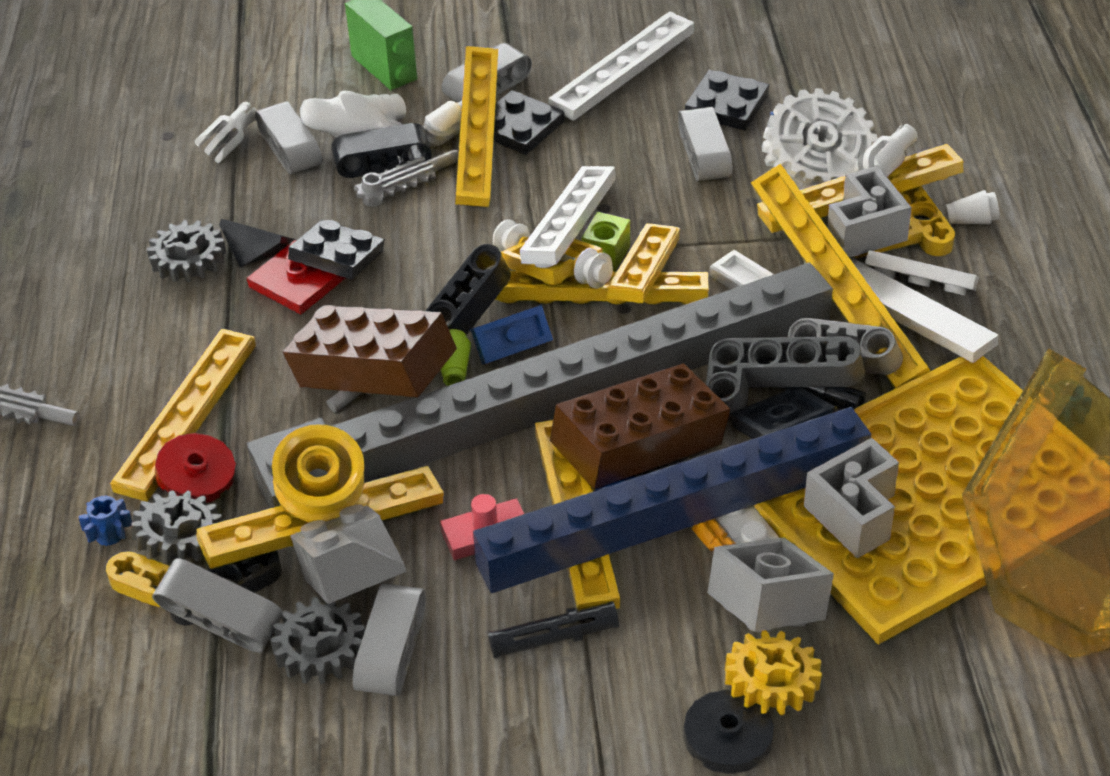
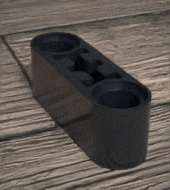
M417 123L343 134L335 138L331 145L337 172L344 178L362 177L367 173L379 174L385 172V169L391 170L396 168V165L406 164L407 160L413 161L416 158L424 157L426 161L432 157V150L423 126Z
M483 244L476 247L427 307L426 311L441 312L445 322L449 321L447 323L449 330H461L467 335L510 280L511 271L500 250L492 244Z

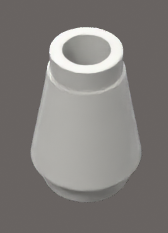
M983 190L945 204L947 221L951 225L991 224V221L998 220L999 207L995 192L986 193Z

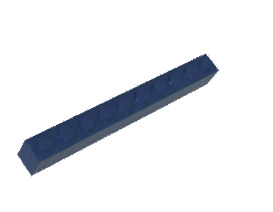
M849 407L474 530L476 565L491 594L806 488V478L809 471L870 439L871 432L853 408Z

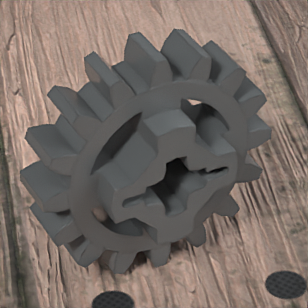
M183 220L181 225L177 226L171 223L168 225L169 230L167 232L158 230V238H150L149 240L150 247L147 248L149 262L151 263L152 271H159L160 278L162 279L171 275L172 282H177L180 277H185L187 282H191L192 277L195 276L203 279L205 278V271L216 272V264L224 263L223 254H226L224 239L222 238L221 231H214L213 224L211 223L202 227L200 220H197L193 225H188L186 220Z
M172 490L169 491L167 498L154 494L152 504L142 501L140 503V511L133 512V522L131 523L132 540H136V549L138 551L147 549L148 559L151 560L158 555L162 556V564H168L171 559L186 560V557L190 556L194 560L200 561L202 550L197 541L196 529L222 522V515L217 514L216 504L206 505L205 496L191 499L190 491H186L183 496H176V493Z
M313 597L311 606L305 607L299 601L296 603V613L292 614L291 612L284 611L282 613L283 623L273 625L275 637L271 638V645L278 668L285 667L289 678L301 673L302 683L307 684L312 676H318L320 684H325L328 674L333 673L336 678L341 679L343 678L341 669L344 666L354 669L355 656L357 657L365 633V626L362 625L359 612L352 614L349 603H345L338 608L336 607V601L322 605L317 597Z

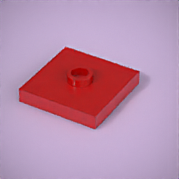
M294 240L248 276L247 282L249 288L302 315L342 282L345 277L289 260V246L297 241Z

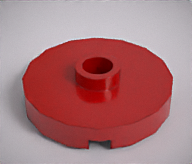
M191 433L179 435L164 444L157 454L155 476L158 486L163 491L164 489L167 492L174 490L176 496H183L186 491H190L191 499L205 496L206 503L218 499L222 492L226 489L228 491L232 486L236 463L232 451L222 441L210 435Z

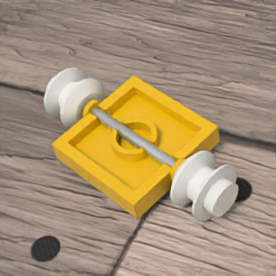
M508 219L502 221L494 230L493 245L500 250L508 267L516 270L520 275L532 276L542 280L547 285L561 284L565 279L575 275L579 283H588L590 287L595 289L602 287L612 276L613 266L611 257L603 253V248L574 239L557 265L539 268L534 264H521L520 249L530 237V231L526 225L516 224L513 220Z

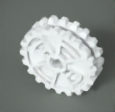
M806 89L800 90L796 98L791 94L786 96L784 105L778 103L774 108V115H770L767 124L769 127H766L763 138L766 140L763 141L762 152L768 153L764 161L766 166L773 167L781 163L800 190L843 177L845 174L854 172L853 167L857 158L877 140V135L871 133L874 124L872 120H865L866 111L863 108L856 109L853 106L854 100L849 97L842 100L839 98L838 92L832 91L830 95L824 94L823 89H815L813 94H809Z

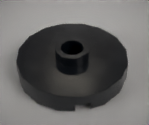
M732 690L710 692L697 699L686 712L683 737L687 751L693 758L695 755L697 759L702 761L704 767L714 772L734 774L749 771L756 767L758 761L763 759L765 755L767 756L771 751L774 724L770 712L768 711L766 714L761 713V705L757 703L747 708L744 706V695L733 698L731 695ZM723 726H732V727H735V728H733V729H726V728H724Z

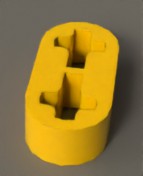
M129 551L118 553L109 559L106 565V573L112 589L146 604L161 607L152 598L156 590L153 585H159L169 569V565L162 564L153 559L150 560L143 555Z

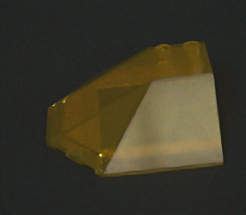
M1047 349L965 488L962 498L995 614L1069 657L1076 658L1110 650V398L1083 377L1086 368Z

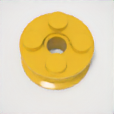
M329 425L304 426L288 434L277 446L272 459L273 487L276 498L288 513L304 521L324 520L327 522L340 517L339 513L341 510L358 503L364 488V457L358 443L345 431ZM315 469H323L328 472L321 477L309 474Z

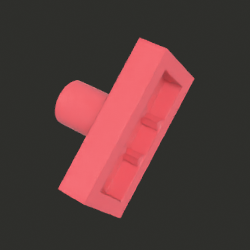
M481 494L473 498L471 502L472 512L441 520V532L453 560L475 554L474 530L523 515L524 512L517 498L496 504L495 499L491 495Z

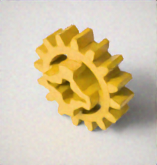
M762 630L761 638L756 639L748 633L745 635L744 644L735 641L732 645V653H727L725 684L732 685L731 695L733 698L745 696V707L749 708L757 703L761 705L760 709L763 714H766L770 707H776L780 715H785L786 706L790 705L793 709L800 711L802 710L803 700L810 703L814 701L815 691L820 689L822 677L820 672L821 659L813 658L814 648L812 646L800 647V637L788 641L785 640V632L780 631L777 637H770L766 630Z

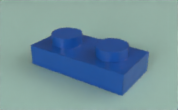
M542 305L470 329L482 365L553 340Z

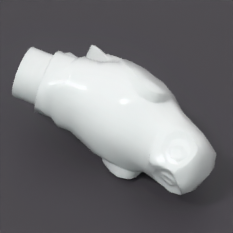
M342 91L337 97L332 99H307L303 101L300 108V118L303 124L311 129L329 133L336 138L343 134L402 125L396 120L404 118L406 114L405 102L398 94H373L368 96L351 91Z

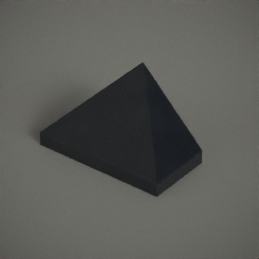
M221 219L219 224L240 268L277 254L291 242L297 240L225 219Z

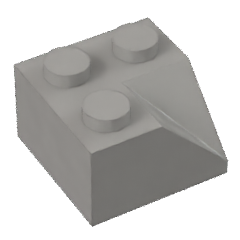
M367 505L349 506L341 510L339 513L340 517L327 522L324 520L309 522L301 527L300 532L290 535L305 581L328 604L407 572L380 516Z
M785 537L714 547L708 594L722 604L724 609L730 611L744 622L752 631L761 633L762 630L770 632L774 628L786 626L802 627L810 622L826 620L834 573Z

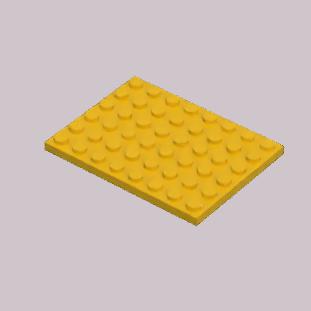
M960 356L853 409L871 432V438L899 462L895 494L892 498L888 499L895 506L889 541L856 558L804 507L805 488L753 505L779 538L785 537L834 573L830 594L879 645L1110 517V466L987 358L982 356L972 363Z

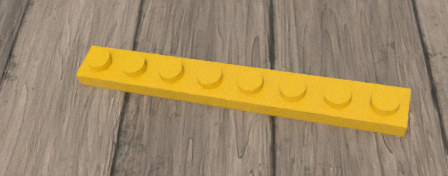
M781 163L752 181L751 184L755 192L806 263L810 262L833 288L832 301L847 322L884 327L893 333L902 352L903 361L895 372L885 375L892 386L896 389L930 372L927 364ZM881 348L875 354H882L888 348Z

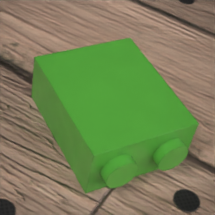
M351 0L346 2L345 9L351 56L389 90H394L417 80L412 25L382 0Z

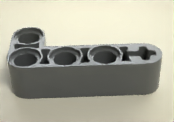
M851 337L727 338L715 343L710 351L706 385L730 408V413L747 407L749 388L848 387L859 383L864 378L866 370L860 345ZM812 360V361L809 362V363L801 364V363H803V362H805V361ZM732 394L727 398H722L725 395ZM729 413L728 421H731V420H732L730 413Z

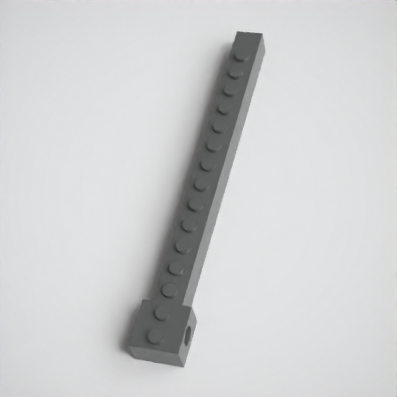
M809 262L420 395L418 398L415 397L333 425V427L345 431L358 443L364 457V483L399 474L535 426L537 422L554 419L556 404L683 363L690 370L709 364L712 347L722 339L786 337L791 325L799 319L813 318L830 321L833 288ZM322 417L246 443L253 476L269 509L281 506L274 492L272 459L277 446L294 430L309 425H325ZM315 469L309 474L321 477L328 472L323 469Z

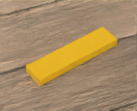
M647 223L608 285L607 299L644 303L679 241L680 228Z

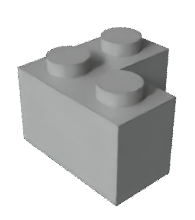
M878 166L845 174L843 201L829 205L827 228L850 258L867 253L868 250L874 251L908 241L911 206Z
M870 438L807 473L804 507L856 558L863 556L890 540L895 506L888 499L892 498L895 494L899 462L873 438Z

